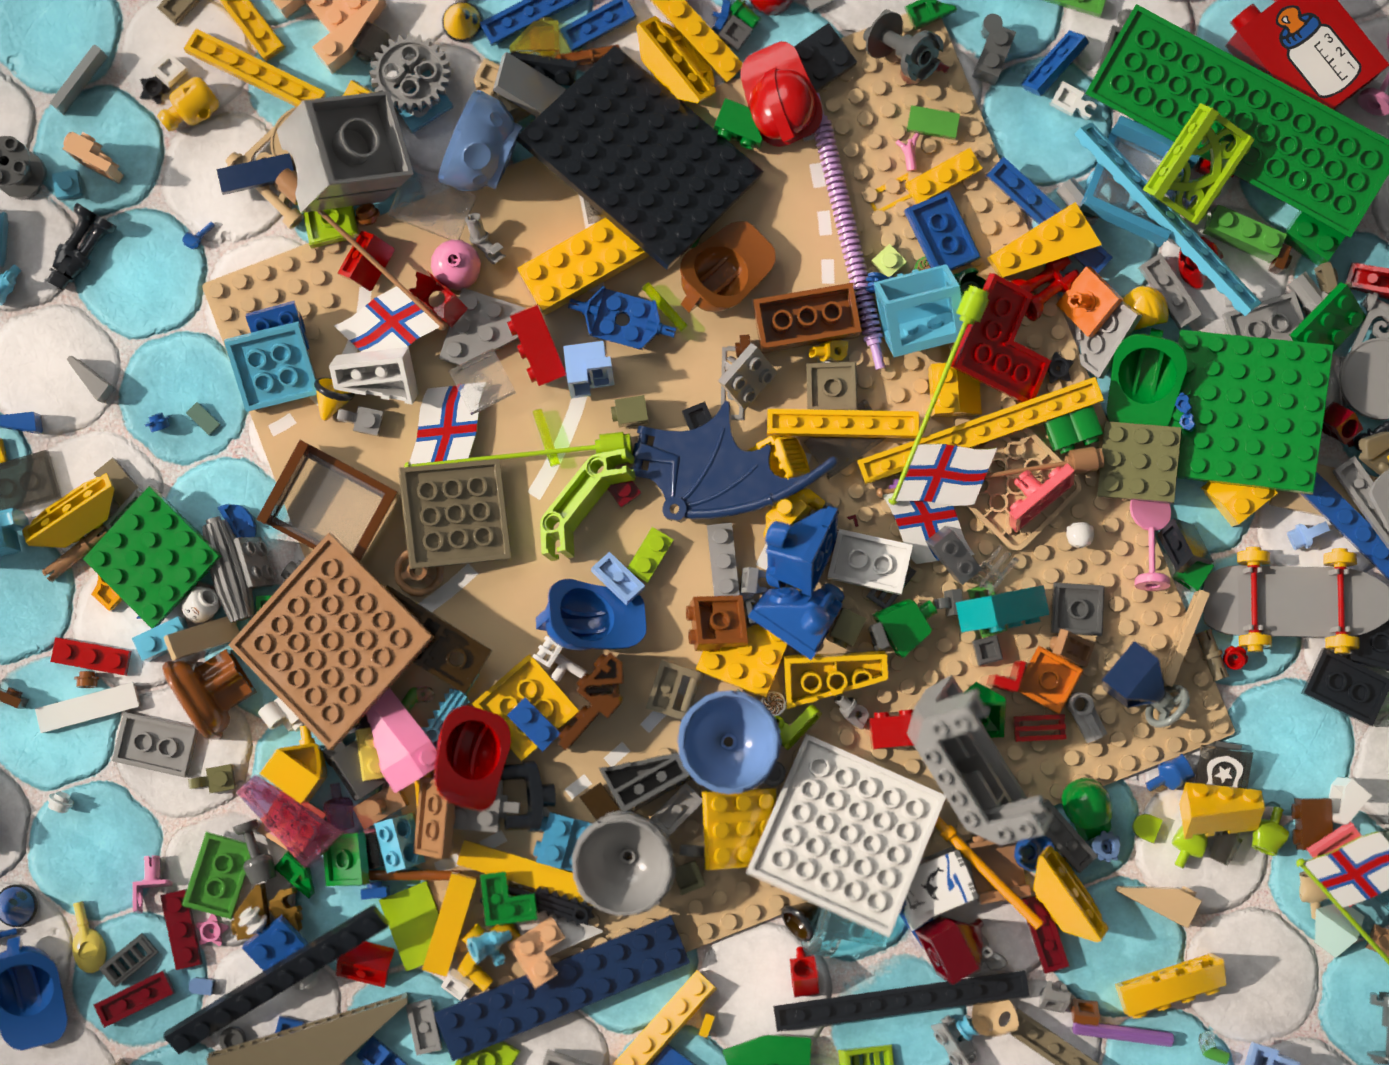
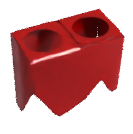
M429 271L427 272L430 276L416 272V287L409 288L408 290L452 328L467 311V306L446 286L440 284ZM435 291H441L445 295L444 302L437 307L431 306L429 304L430 295Z

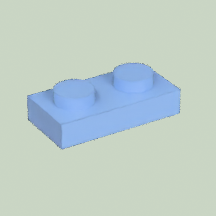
M610 552L591 568V572L625 605H628L645 588V585Z

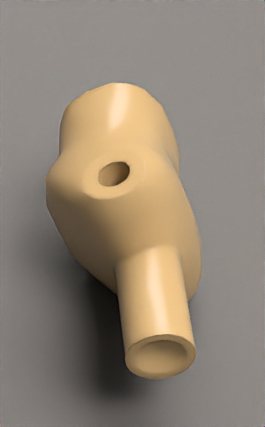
M1303 871L1299 873L1300 900L1310 903L1311 918L1316 919V909L1321 908V902L1329 898L1308 874Z

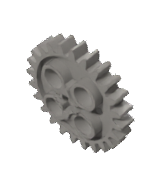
M408 34L407 40H403L401 35H398V42L396 43L389 39L390 46L381 45L383 53L375 52L374 55L377 61H371V67L375 69L369 71L370 77L374 78L371 80L372 87L376 88L374 91H389L394 107L398 105L400 113L404 111L405 107L409 109L410 114L413 113L414 107H417L420 113L423 112V105L431 109L432 100L437 103L440 102L438 94L446 95V90L443 86H450L447 78L451 76V72L447 69L450 67L449 61L444 60L446 58L445 52H439L438 44L431 47L430 38L423 43L421 35H418L416 40H412L411 34ZM408 54L416 55L413 60L404 59ZM427 70L434 72L429 77L423 76L422 73ZM390 71L399 72L395 77L387 76ZM408 87L416 88V91L412 94L404 92Z

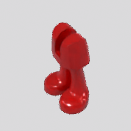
M1068 256L1046 263L1045 270L1029 280L1013 279L1011 281L1030 293L1047 281L1050 282L1048 287L1032 296L1025 313L1026 318L1036 321L1042 316L1044 304L1055 294L1068 291L1072 283L1080 275L1077 269L1065 274V277H1062L1059 273L1072 263Z

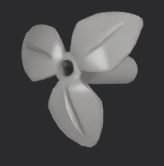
M984 935L980 969L970 975L980 973L983 962H985L990 970H1001L1008 965L1006 959L1001 954L992 952Z

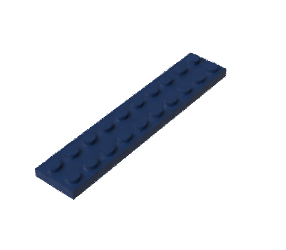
M668 915L552 963L558 974L536 989L527 975H523L436 1011L434 1016L453 1062L687 965L690 961L671 915Z

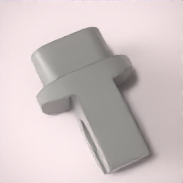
M838 694L834 698V702L840 706V712L852 725L862 730L869 717L867 709L857 704L854 698H847L843 694ZM859 711V716L855 717V713Z

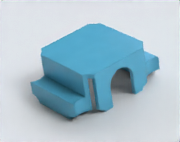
M15 508L0 510V557L21 551L17 531H21L26 525H29L28 517L24 511Z

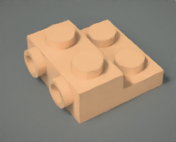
M69 132L63 142V150L76 162L120 184L124 175L118 170L119 165L112 162L113 160L101 150L102 145L95 142L96 139L84 132L81 135L74 132Z

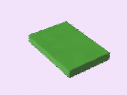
M206 831L182 906L232 919L246 876L243 865L246 860L251 858L246 842Z

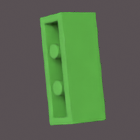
M1220 204L1211 211L1202 231L1207 236L1269 263L1278 256L1287 234Z

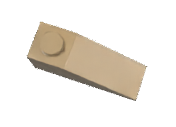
M1117 886L1115 891L1186 928L1189 927L1201 903V900L1195 898L1197 893L1185 886H1182L1181 890L1175 887Z

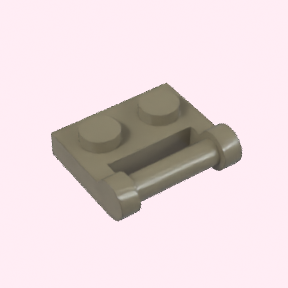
M661 660L646 709L682 720L692 707L699 682L703 681L704 674ZM684 675L690 677L680 711L672 708Z

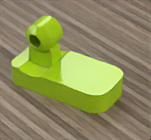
M812 704L790 726L781 716H774L776 722H780L778 727L781 735V745L786 750H789L821 717V711Z

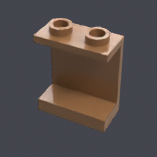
M977 835L972 836L973 841L966 842L970 849L1018 897L1031 895L1030 887L1025 881L1024 870L1017 864L1014 857V850L1018 841L999 845ZM970 863L975 890L979 897L977 902L979 904L1007 900Z

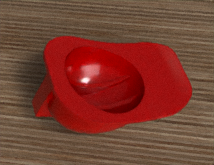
M781 41L749 55L742 64L740 77L749 110L762 139L772 146L783 147L815 133L822 122V104L796 48L788 42Z
M464 705L455 708L444 720L437 743L435 786L438 793L446 801L476 811H486L493 805L501 773L511 745L509 726L501 716L474 706Z

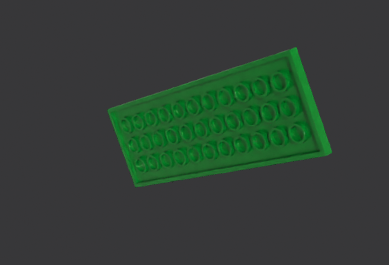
M1138 4L1133 8L1085 93L1089 97L1172 142H1175L1200 103L1213 108L1224 118L1254 138L1249 152L1243 156L1233 175L1349 238L1353 235L1389 175V139ZM1216 121L1211 125L1215 134L1224 129ZM1227 134L1219 140V143L1224 140L1230 142L1226 145L1225 150L1228 149L1234 140L1232 134ZM1201 140V142L1199 143V145L1197 146V149H1199V148H1201V147L1204 146V145L1201 144V143H1202V140ZM1210 150L1198 155L1211 162Z

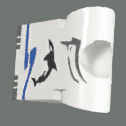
M954 850L918 865L905 897L904 915L911 931L917 929L935 915L979 898L959 850Z

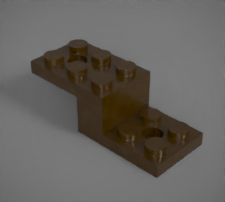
M387 585L386 588L435 637L413 662L466 694L493 650ZM459 651L464 655V662L460 666L451 664L450 656L453 652Z

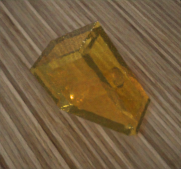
M550 17L533 21L510 45V53L521 52L546 57H556V55L561 54L559 21Z

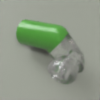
M428 686L412 687L401 703L410 712L415 703L432 702L435 694L433 689Z
M1205 1031L1201 1033L1198 1038V1044L1203 1056L1226 1065L1229 1061L1230 1053L1216 1047L1215 1035L1212 1032Z

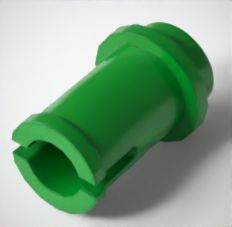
M736 0L730 8L732 15L737 16L752 29L761 20V17L746 5L745 0Z

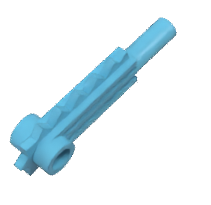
M480 674L477 675V677H476L475 680L473 681L472 685L474 684V682L476 681V679L478 678V676H479ZM449 688V693L444 694L446 701L438 702L440 710H433L435 718L427 719L429 727L421 728L435 749L437 748L442 725L448 714L455 708L470 703L466 694L459 690Z

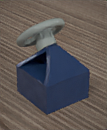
M1133 641L1102 679L1103 690L1125 707L1132 708L1147 705L1145 711L1146 720L1151 726L1156 728L1167 727L1175 723L1185 713L1189 705L1190 698L1187 689L1176 684L1173 687H1164L1159 659L1136 641ZM1178 692L1180 694L1172 697L1169 693ZM1181 703L1175 713L1168 717L1174 706ZM1154 708L1160 712L1158 720L1153 717Z

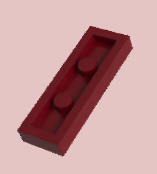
M187 889L160 895L176 970L203 964L192 910L182 906Z
M1036 894L1021 899L1044 922L1036 930L1027 921L1044 974L1069 967L1056 924L1045 905L1038 900Z
M162 970L93 1006L105 1028L176 992L166 970Z

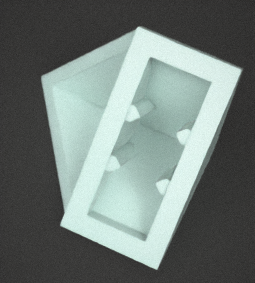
M1332 904L1316 909L1314 943L1336 958L1358 940L1360 933L1342 912ZM1344 907L1362 927L1365 916L1353 907Z

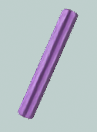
M1073 1023L1072 1027L1075 1035L1172 1047L1174 1043V1034L1171 1032L1099 1023L1098 1026Z

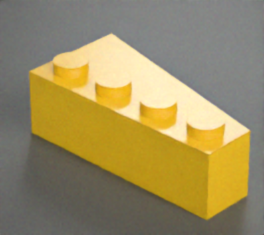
M1074 202L987 257V260L996 274L1003 278L1102 244L1077 203Z
M885 651L815 654L812 660L804 655L784 656L786 708L791 709L798 705L811 703L825 697L888 680L887 653Z

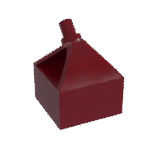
M939 916L915 930L936 974L941 978L955 984L980 969L983 947L981 929L984 926V922L981 919H976L973 923L969 924Z

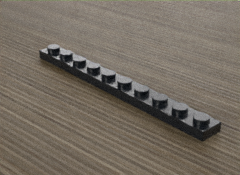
M375 904L369 906L164 1032L163 1038L180 1055L389 928V921Z
M1026 970L966 978L955 984L945 981L775 1005L773 1009L776 1031L779 1032L1030 996Z

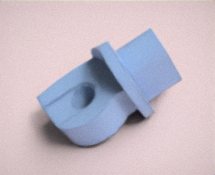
M1326 521L1310 528L1303 524H1297L1295 529L1287 532V536L1294 550L1302 547L1308 549L1312 546L1314 537L1328 532L1330 529Z

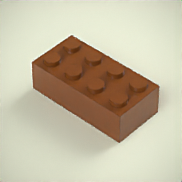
M853 282L753 299V311L762 353L859 337L862 332Z

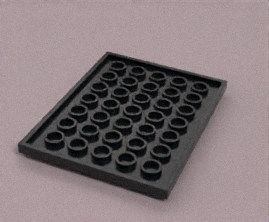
M616 45L521 131L516 138L518 143L666 270L764 172L728 140L718 136V132L682 101L677 99L668 89Z

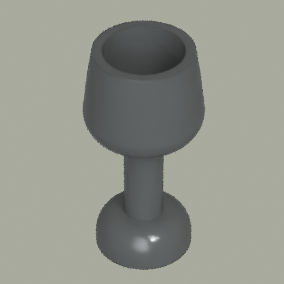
M257 819L232 827L236 834H243L251 857L243 865L251 885L276 877L273 857L270 854H260L253 830L258 827Z

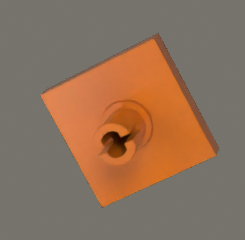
M1086 266L1072 283L1071 288L1064 293L1056 305L1087 337H1093L1123 301V298L1092 267Z

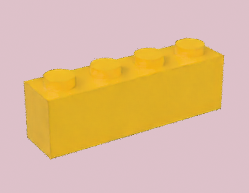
M1209 953L1116 983L1115 987L1124 1014L1129 1017L1132 1016L1133 1019L1141 1018L1148 1015L1147 1011L1155 1008H1157V1011L1165 1010L1172 1007L1171 1003L1181 1000V1003L1195 1000V995L1204 992L1205 995L1215 994L1220 991L1219 987L1226 986L1225 965L1223 958Z

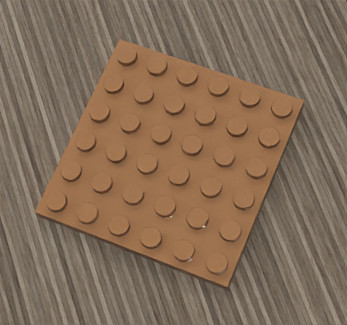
M328 533L229 643V646L328 750H334L435 637L333 534Z

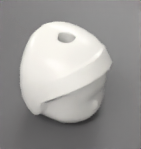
M1086 522L1072 523L1070 526H1067L1066 535L1069 544L1076 548H1084L1090 545L1094 539L1093 526Z

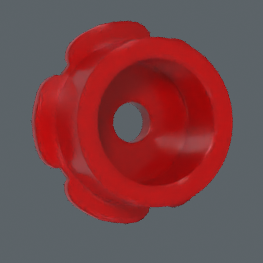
M1230 646L1225 649L1223 661L1230 669L1238 670L1247 664L1248 655H1246V650L1243 647Z

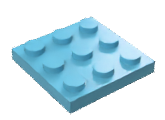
M299 321L224 340L246 412L317 395L314 387L316 377Z

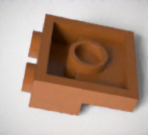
M743 595L693 597L690 606H686V620L692 622V629H689L688 640L690 645L694 644L695 651H720L721 647L746 646L748 644Z

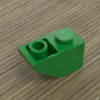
M725 98L714 124V129L718 132L717 135L728 141L731 139L739 141L740 145L744 148L760 150L762 137L753 121L749 107Z

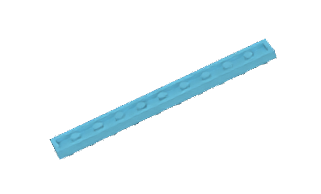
M1092 122L1081 127L1074 134L1079 139L1080 144L1096 157L1097 162L1113 175L1114 180L1130 193V197L1146 210L1149 218L1156 221L1162 228L1171 231L1169 238L1176 242L1185 256L1191 258L1198 266L1199 271L1215 284L1216 289L1232 302L1233 307L1238 312L1246 316L1261 304V301L1178 213L1143 191L1148 181Z

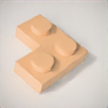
M552 916L508 944V947L535 989L558 974L545 954L547 950L565 939L564 934Z

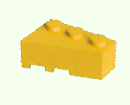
M1189 782L1185 783L1179 803L1185 839H1192L1193 835L1204 833L1207 837L1214 836L1215 832L1227 831L1228 834L1258 830L1265 809L1261 790Z

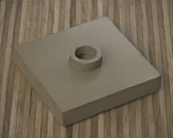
M856 362L806 363L807 409L858 410Z

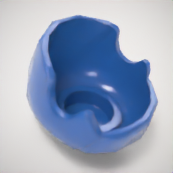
M1045 835L1019 840L1014 850L1015 861L1021 868L1029 872L1036 871L1038 858L1044 849L1051 845L1055 850L1052 840Z

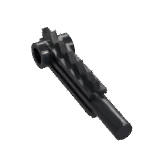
M511 884L509 886L508 895L511 896L534 894L538 914L543 910L546 911L548 917L555 913L557 920L564 916L567 923L574 919L577 926L581 923L588 925L589 919L595 918L592 913L594 906L588 905L585 900L579 903L576 896L569 900L567 893L560 897L557 890L549 893L547 887L542 889L539 886L532 892Z

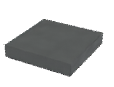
M1054 582L1051 633L1059 634L1060 629H1064L1076 635L1102 636L1105 586Z

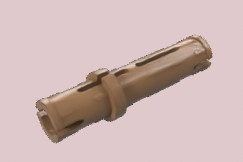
M102 524L87 536H83L77 544L72 546L49 566L42 569L44 576L54 570V573L47 577L53 583L55 579L87 555L109 530L99 535V533L106 529Z

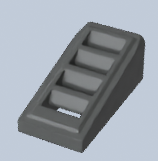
M141 933L99 969L116 988L158 953V950ZM138 943L148 953L145 957L136 947ZM131 950L139 962L135 963L127 952ZM120 958H123L129 965V970L119 961ZM112 965L122 974L121 977L113 970Z

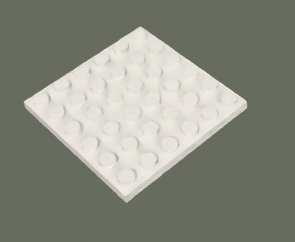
M806 734L746 874L889 937L946 796Z

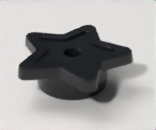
M156 75L147 79H140L143 88L140 95L142 100L152 99L159 105L162 95L171 91V88L163 84Z
M1054 352L1047 370L1049 373V383L1052 384L1058 379L1070 381L1069 369L1074 361L1061 358L1058 352ZM1057 366L1060 367V371L1056 370Z

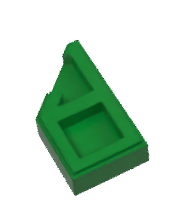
M918 0L905 6L906 13L915 30L957 11L956 6H950L937 0Z
M290 848L277 863L275 870L309 899L315 893L310 866Z

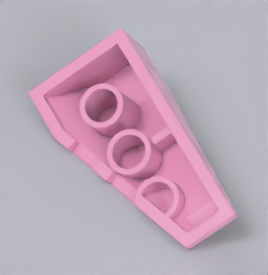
M389 688L366 715L374 737L373 743L377 749L381 773L394 793L435 769L437 750Z

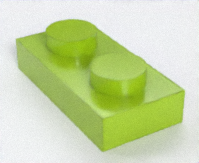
M652 527L627 569L633 575L648 583L674 540Z

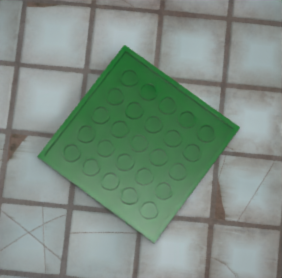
M1180 330L1178 344L1186 354L1187 371L1179 394L1184 393L1190 398L1189 404L1192 407L1190 413L1194 417L1196 427L1192 432L1184 430L1179 424L1180 418L1184 413H1181L1176 406L1174 407L1168 426L1182 428L1177 478L1313 495L1334 345Z

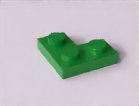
M506 871L480 874L486 926L537 920L534 894L508 896Z

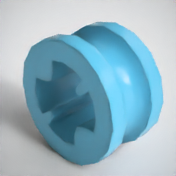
M965 1015L963 1021L958 1020L956 1022L959 1032L966 1040L971 1041L973 1035H979L974 1029L972 1018L969 1015Z

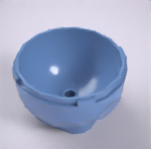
M474 90L444 155L438 174L440 183L450 185L460 191H476L483 189L485 186L496 190L516 146L517 135L522 130L521 125L513 122L512 115L499 99L481 90Z
M733 690L715 692L702 698L683 717L678 735L679 756L683 766L697 783L718 793H742L758 787L770 775L779 758L781 747L780 730L775 717L769 709L755 697ZM726 737L733 739L732 746L727 747L724 745Z

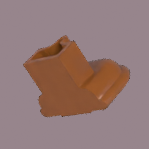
M229 649L223 650L200 666L191 661H167L162 666L166 681L198 731L209 740L221 739L223 737L222 732L230 723L228 711L257 693L233 652Z

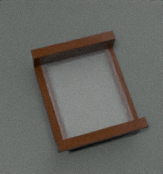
M299 440L256 520L281 531L312 549L328 533H331L361 561L398 491L314 446Z

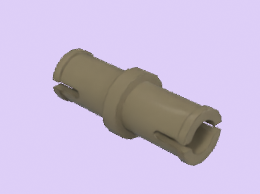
M1212 629L1196 634L1204 653L1202 658L1204 661H1207L1213 681L1229 677L1221 657L1223 655L1222 650H1219Z

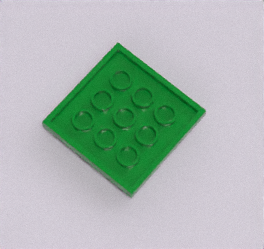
M149 486L83 560L152 629L162 623L222 555L153 486Z

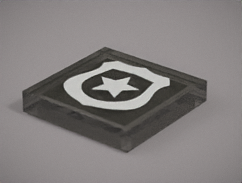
M1201 745L1195 783L1247 789L1253 752L1250 750Z

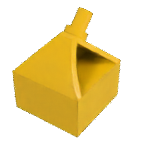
M300 726L302 739L299 740L300 745L278 748L259 773L300 804L310 802L327 779V767L320 746L315 743V738H312L311 731L306 726Z

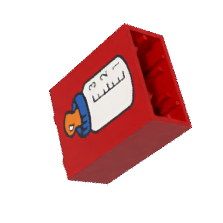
M1273 0L1274 3L1263 12H1260L1253 3L1230 22L1236 33L1225 45L1234 57L1333 110L1372 82L1389 66L1387 60L1338 0Z

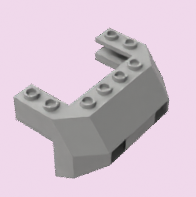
M953 675L927 688L914 708L907 735L966 830L999 845L1043 835L1054 815L1045 808L1042 803V795L1026 799L1025 793L979 720L986 717L990 710L988 706H983L978 697L980 694L978 690L963 693Z

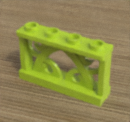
M1200 103L1143 188V191L1165 204L1186 220L1197 225L1206 216L1207 210L1214 199L1220 195L1222 187L1228 178L1235 173L1236 167L1243 156L1249 152L1254 138L1224 118L1213 108ZM1214 121L1224 127V129L1216 134L1211 127ZM1227 134H1232L1234 140L1228 149L1225 150L1226 145L1230 142L1224 140L1219 143V140ZM1201 140H1202V143H1201V144L1204 145V146L1201 147V148H1199V149H1197V146L1199 145V143H1200ZM1210 150V173L1200 178L1189 180L1191 169L1188 160L1191 155H1201ZM1184 169V175L1178 176L1181 170ZM1168 190L1177 191L1175 202L1165 196ZM1184 191H1186V199L1189 202L1191 197L1196 195L1188 208H1185L1182 204Z

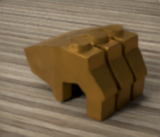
M297 888L282 889L274 899L269 901V910L276 919L283 915L299 932L303 928L301 920H303L302 905L291 907L287 901L289 895L297 893Z

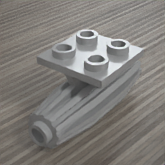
M220 516L207 519V525L202 527L203 537L222 555L210 569L217 597L230 623L250 619L255 615L252 587L275 585V574L268 562L266 544L262 541L261 537L235 538L227 520H221Z

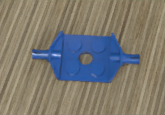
M602 286L588 302H581L572 298L569 301L568 309L580 311L585 315L589 336L643 350L657 335L662 334L674 338L676 333V327L667 326L660 322L655 300L652 302L609 290ZM621 313L627 314L630 318L626 326H619L615 322L616 317Z

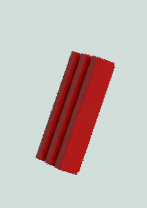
M1065 714L1014 716L1015 742L1067 739L1065 734ZM1059 719V724L1019 726V721ZM1059 730V735L1020 736V731Z

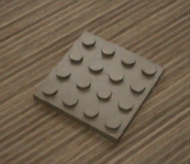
M499 459L402 467L398 469L410 569L511 559Z

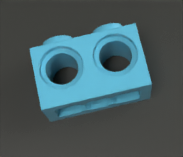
M413 813L374 823L387 873L425 862L424 855L413 853L416 829Z

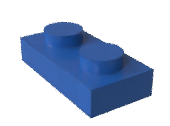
M526 697L507 715L542 752L560 734Z

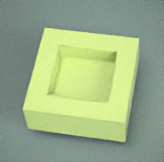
M891 244L886 246L871 261L880 273L888 277H892L907 262Z

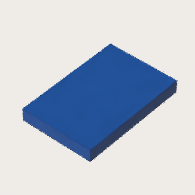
M950 191L904 210L931 268L947 264L950 271H953L981 258Z

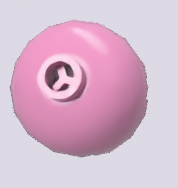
M451 239L443 242L435 249L431 258V270L440 284L449 289L460 291L462 288H469L479 277L481 261L477 251L470 244L462 240Z

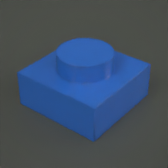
M382 881L369 882L367 887L360 889L361 900L388 897L390 895L389 885L382 886Z

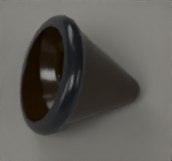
M811 902L792 906L787 905L782 908L781 917L792 934L808 942L814 939L822 907Z

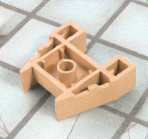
M271 0L286 19L306 4L328 30L329 34L312 48L332 74L352 59L359 46L357 43L358 39L360 40L361 37V41L365 39L375 19H378L387 5L385 0Z

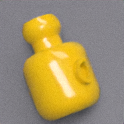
M193 77L170 94L169 99L173 106L169 109L161 110L157 117L169 132H173L182 121L193 126L208 119L218 109L219 100L201 77Z

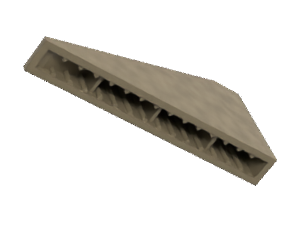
M406 992L211 1052L206 1058L207 1065H340L408 1003V994Z

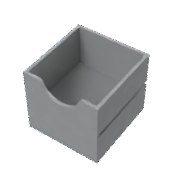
M389 91L303 100L277 129L281 148L287 150L295 162L297 170L295 196L300 213L384 202L414 174Z

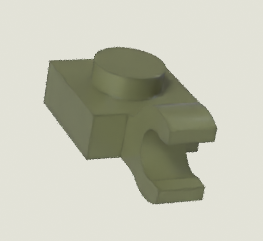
M232 764L206 768L207 776L188 779L190 789L208 786L209 793L236 789Z

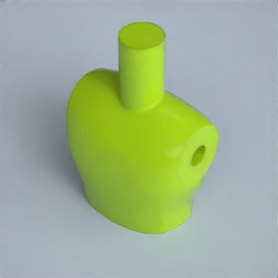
M1274 806L1270 820L1261 819L1258 830L1253 831L1252 847L1270 856H1277L1279 850L1286 843L1289 831L1279 824L1284 811L1282 808Z
M1183 825L1179 827L1171 842L1173 846L1180 850L1174 865L1184 869L1189 856L1201 858L1204 855L1208 845V837L1205 833L1193 835L1192 839H1185Z

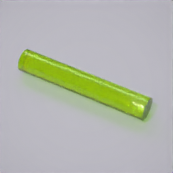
M650 282L642 287V290L652 301H656V305L681 332L688 326Z
M542 409L534 410L533 415L545 450L555 449ZM557 454L547 455L551 467L560 465Z

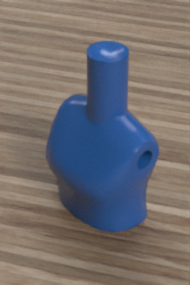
M1180 754L1172 760L1160 763L1158 765L1159 776L1145 784L1150 792L1162 785H1165L1170 790H1175L1187 780L1195 777L1187 759L1183 754Z

